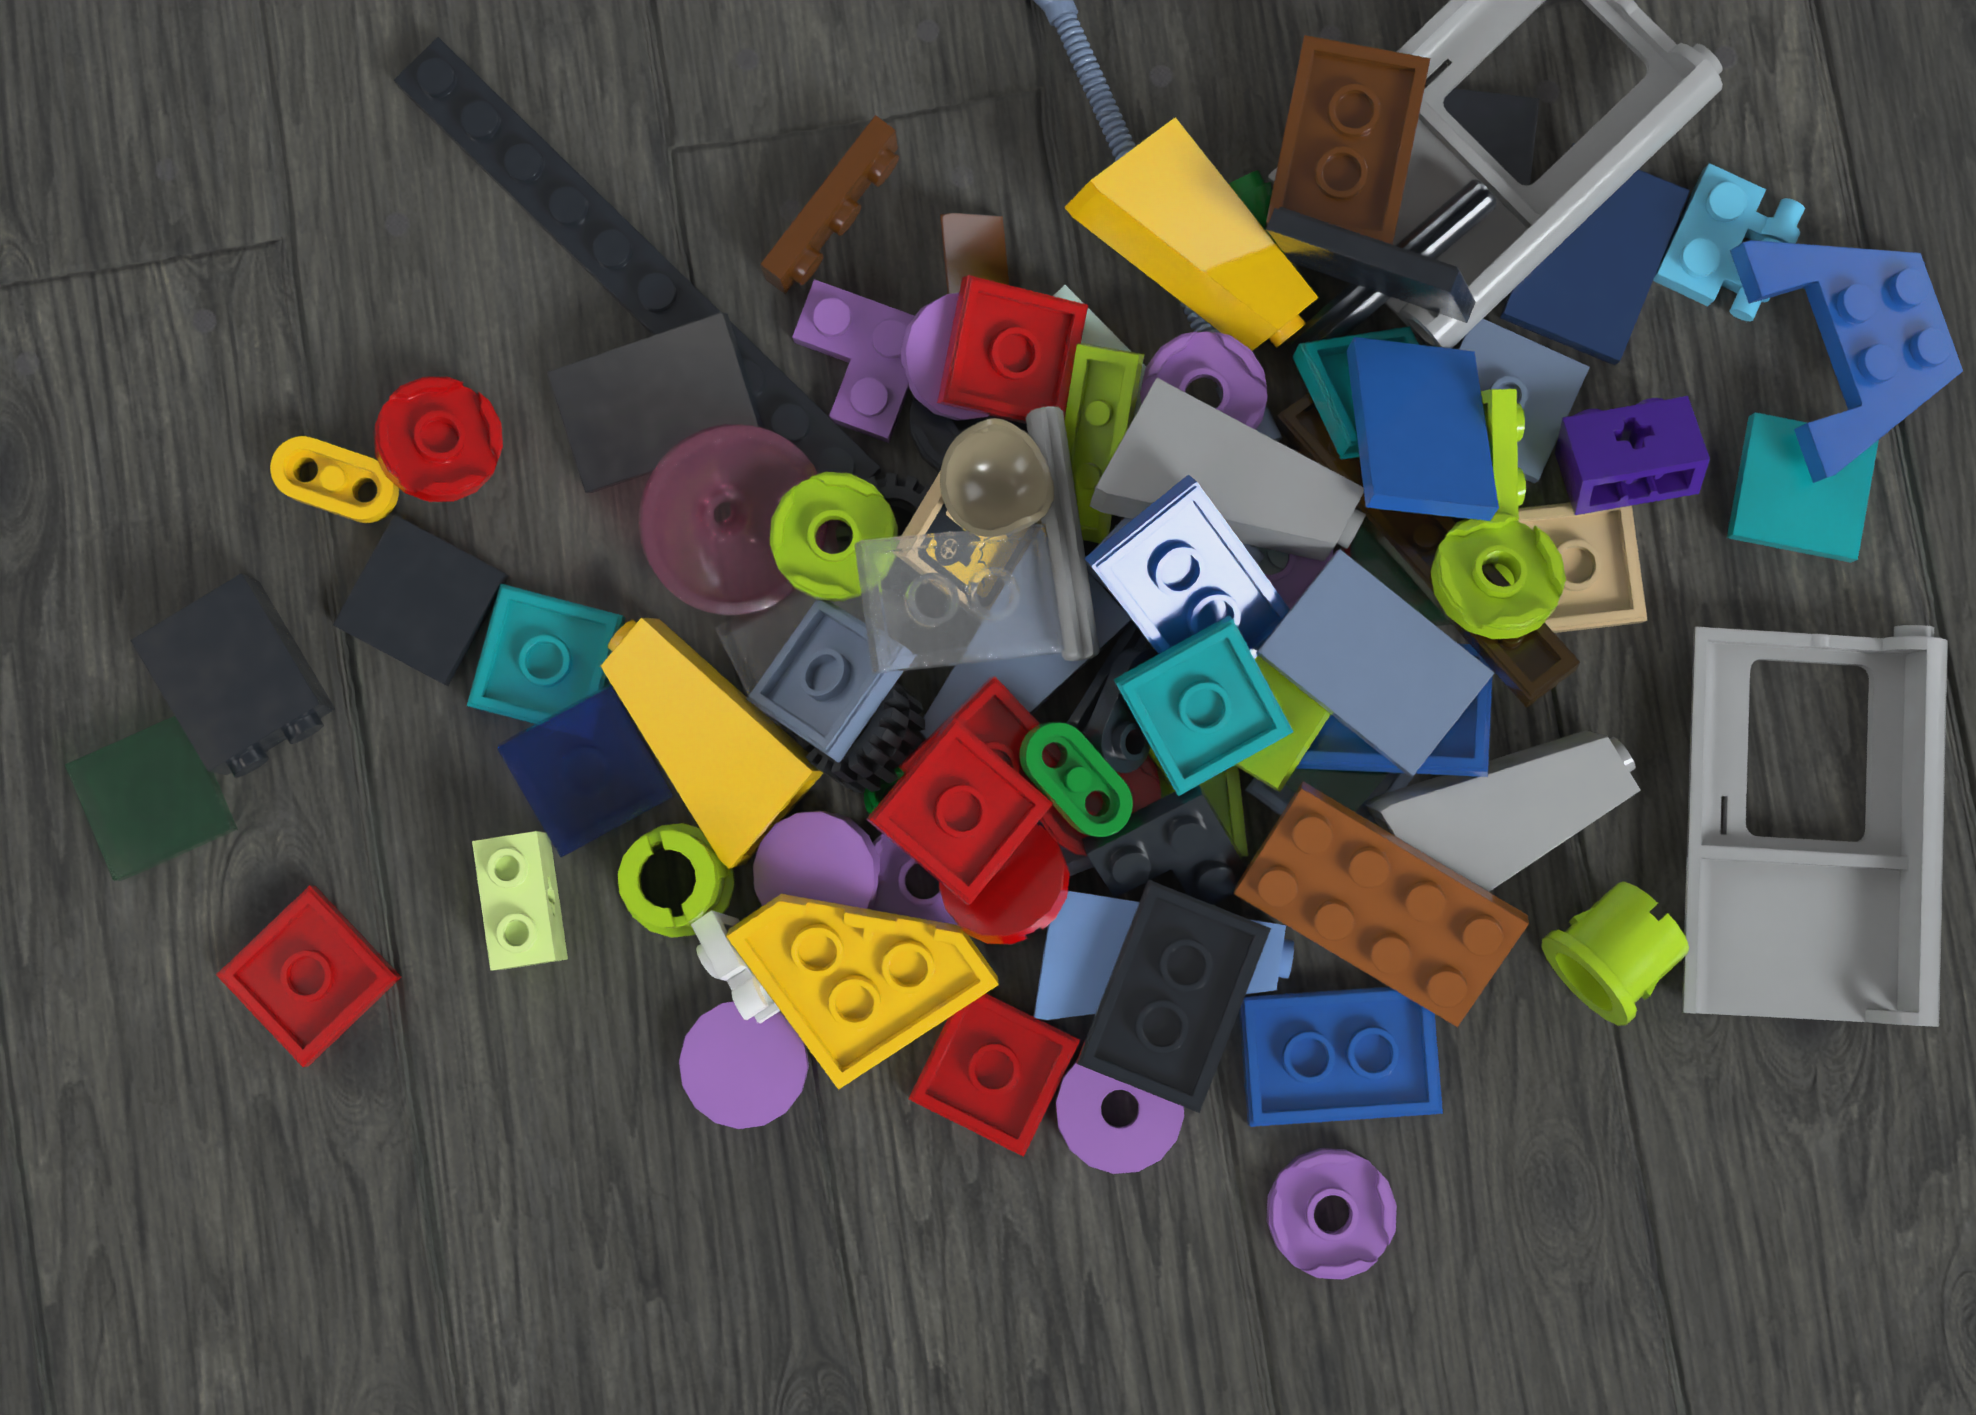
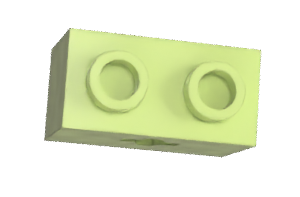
M533 831L472 841L490 971L567 960L568 956L550 834Z

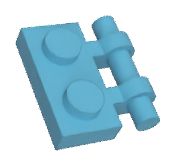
M1709 163L1700 174L1669 240L1653 281L1705 306H1709L1715 300L1722 286L1737 293L1729 312L1738 319L1753 321L1761 302H1768L1770 298L1751 304L1748 303L1730 250L1740 245L1744 237L1754 241L1796 244L1801 233L1797 225L1805 207L1795 200L1784 198L1781 199L1774 217L1768 218L1756 212L1766 189Z

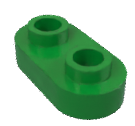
M1047 722L1034 727L1027 733L1020 747L1021 767L1026 776L1053 803L1052 805L1075 830L1090 836L1106 837L1117 833L1126 825L1133 807L1130 789L1078 729L1066 723ZM1053 742L1059 747L1061 756L1055 766L1048 767L1043 762L1042 751L1047 744ZM1093 791L1099 792L1103 799V806L1095 815L1089 814L1085 808V799Z

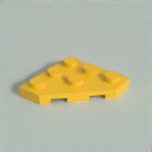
M780 894L730 927L726 935L838 1090L999 985L998 976L969 935L965 934L958 925Z

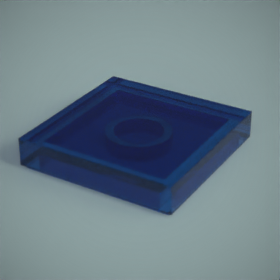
M611 683L499 743L497 746L560 857L571 853L673 797L672 789Z

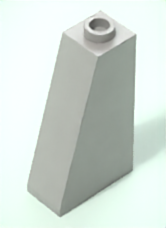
M1156 378L1100 478L1089 505L1103 513L1134 519L1189 474L1198 482L1241 543L1325 561L1336 544L1347 549L1366 515L1355 509L1364 493L1362 486L1159 378Z
M1585 730L1490 760L1488 764V777L1442 775L1375 796L1364 803L1379 827L1490 892L1641 790L1630 773L1636 766L1625 746L1615 737L1609 739L1608 736Z

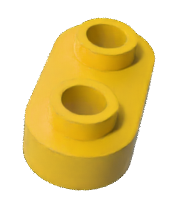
M298 436L288 439L276 449L271 460V477L276 487L282 493L298 502L357 522L373 523L382 520L392 512L398 501L399 488L385 476L378 460L312 437ZM308 462H316L318 466L316 477L309 482H302L299 475L302 466ZM375 482L377 494L374 499L369 502H360L358 497L360 487L364 483Z

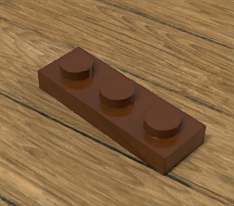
M875 115L761 262L760 265L766 281L786 295L795 282L804 285L813 276L822 262L823 254L819 251L833 232L841 236L849 229L861 210V205L857 201L871 183L877 187L882 185L894 170L899 160V155L895 153L898 145L894 128Z

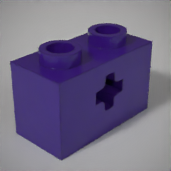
M1688 396L1667 400L1650 398L1632 406L1604 411L1600 409H1587L1578 412L1574 416L1562 418L1555 450L1556 459L1574 515L1699 494L1710 461Z

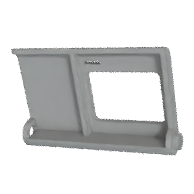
M1450 0L1397 51L1431 59L1425 84L1428 86L1424 89L1393 245H1397L1471 180L1478 179L1486 185L1494 195L1497 205L1491 213L1436 259L1457 266L1476 303L1467 323L1393 297L1388 299L1385 304L1407 326H1410L1411 330L1427 346L1452 349L1722 90L1723 84L1719 74L1723 68L1718 58L1708 48L1701 44H1695L1693 47L1683 43L1676 44L1638 7L1634 0H1581L1644 62L1647 73L1625 97L1535 183L1526 186L1518 183L1446 111L1443 101L1462 80L1546 0ZM1277 168L1268 175L1272 186H1274Z
M1924 625L1895 626L1894 637L1887 638L1694 627L1684 928L1689 951L1683 961L1682 1013L1939 1027L1948 641L1934 637V627ZM1768 660L1850 665L1862 667L1868 673L1865 833L1858 842L1760 837L1752 835L1747 830L1746 794L1750 668L1754 661ZM1721 797H1723L1722 834H1720V827H1721Z

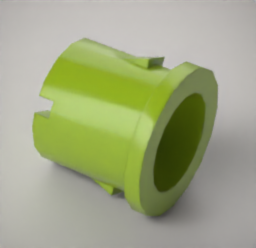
M684 823L662 825L642 835L623 855L618 871L619 894L632 917L649 931L671 938L696 935L691 926L693 922L711 910L724 914L729 908L735 889L734 868L729 869L719 860L700 828ZM662 847L665 850L681 852L690 860L695 869L696 883L694 890L689 898L681 904L684 914L680 917H673L670 908H662L652 904L645 898L642 892L641 875L644 865L650 856Z
M1624 881L1617 883L1589 910L1574 916L1569 921L1572 926L1565 932L1559 929L1549 932L1542 939L1541 946L1547 961L1567 987L1591 1010L1618 1026L1627 1025L1635 1018L1637 1012L1635 1003L1641 997L1644 1000L1650 997L1657 982L1683 959L1689 951L1686 936L1676 921L1668 913L1658 921L1650 913L1658 902L1637 886Z

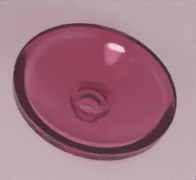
M749 424L716 425L702 429L680 441L668 451L653 470L647 481L640 503L639 534L641 545L647 562L655 576L672 594L683 602L705 612L720 615H743L757 612L789 596L796 589L777 567L770 546L771 518L783 495L802 481L818 475L815 467L807 456L786 438L768 429ZM722 502H729L731 504L730 516L725 521L716 522L714 519L715 508ZM828 521L824 522L816 532L815 541L821 550L823 549L827 534Z

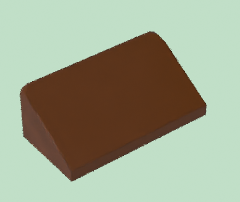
M962 213L940 214L947 294L959 293L962 277L967 275L1009 285L1003 216Z

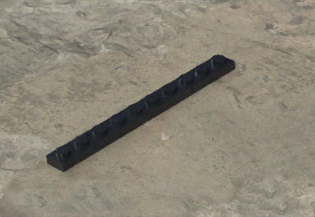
M439 37L394 79L398 87L653 336L721 313ZM731 322L766 433L765 436L758 439L801 481L808 480L810 477L824 472L849 473L863 480L873 476L876 478L882 472L881 467Z

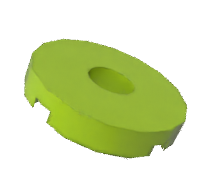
M824 472L802 481L782 496L771 518L770 546L779 571L795 589L817 600L843 602L868 593L886 577L895 559L891 552L897 544L898 527L889 503L873 484L849 473ZM829 520H840L846 523L853 533L850 546L838 554H829L822 551L815 541L818 528Z
M1496 512L1491 521L1466 518L1454 525L1447 533L1445 539L1439 544L1431 568L1434 595L1448 617L1468 632L1490 639L1519 638L1542 626L1558 606L1566 576L1562 555L1549 535L1536 525L1531 529L1526 524L1517 522L1518 516L1505 512ZM1488 563L1504 565L1513 574L1515 583L1507 587L1492 584L1484 576L1482 566Z

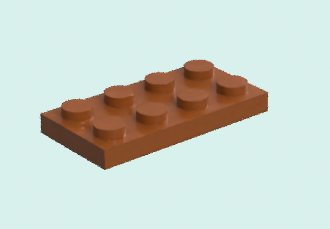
M1304 781L1239 879L1234 891L1236 896L1456 1027L1459 1026L1529 925L1528 915Z

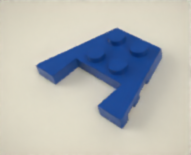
M1754 240L1743 242L1730 250L1749 304L1801 288L1805 289L1846 402L1847 411L1806 423L1794 429L1813 483L1836 475L1963 372L1921 253Z

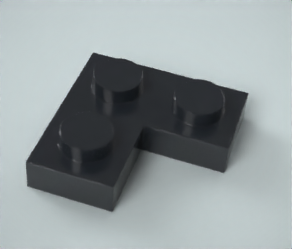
M1200 784L1180 796L1174 791L1131 814L1126 825L1113 835L1106 837L1089 835L1082 839L1088 858L1114 898L1172 869L1188 896L1214 905L1234 894L1236 884L1248 867Z

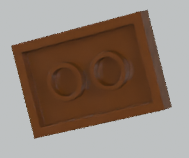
M1304 35L1265 228H1267L1274 208L1279 209V207H1283L1393 245L1431 58Z

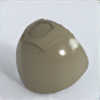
M991 418L971 426L955 438L944 456L940 472V488L944 504L955 522L972 534L982 537H996L1021 531L1042 519L1049 511L1051 503L1054 502V482L1040 448L1024 430L1019 429L1008 421Z

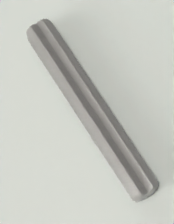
M1041 407L1031 410L1027 414L1026 423L1028 435L1040 448L1054 482V502L1051 503L1049 511L1041 521L1062 657L1066 661L1087 660L1098 655L1100 649L1087 565L1084 559L1085 552L1064 415L1059 407Z

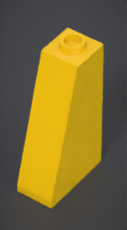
M1176 117L1091 179L1065 206L1069 214L1080 224L1218 331L1231 335L1251 349V351L1268 338L1276 348L1306 324L1299 313L1319 298Z
M640 618L638 622L630 620L611 638L607 647L612 653L600 667L719 860L729 869L744 865L758 850L760 842L776 823L785 819L821 777L823 772L808 761L806 756L809 753L762 710L746 700L747 697L660 619Z

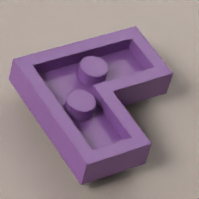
M814 279L792 336L793 341L801 346L849 363L829 418L835 424L889 443L910 389L908 386L909 381L905 375V367L902 368L900 350L906 327L915 316Z

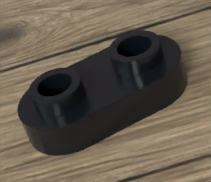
M1133 647L1126 649L1116 658L1086 729L1085 738L1116 772L1129 773L1139 768L1146 760L1151 747L1113 679L1158 655L1155 649Z

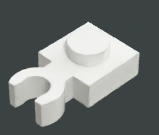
M711 910L691 924L701 943L696 948L697 955L711 976L728 982L732 990L735 1006L743 1019L748 1020L754 1016L758 1023H762L779 1012L780 1009L726 937L728 929L738 923L739 919Z

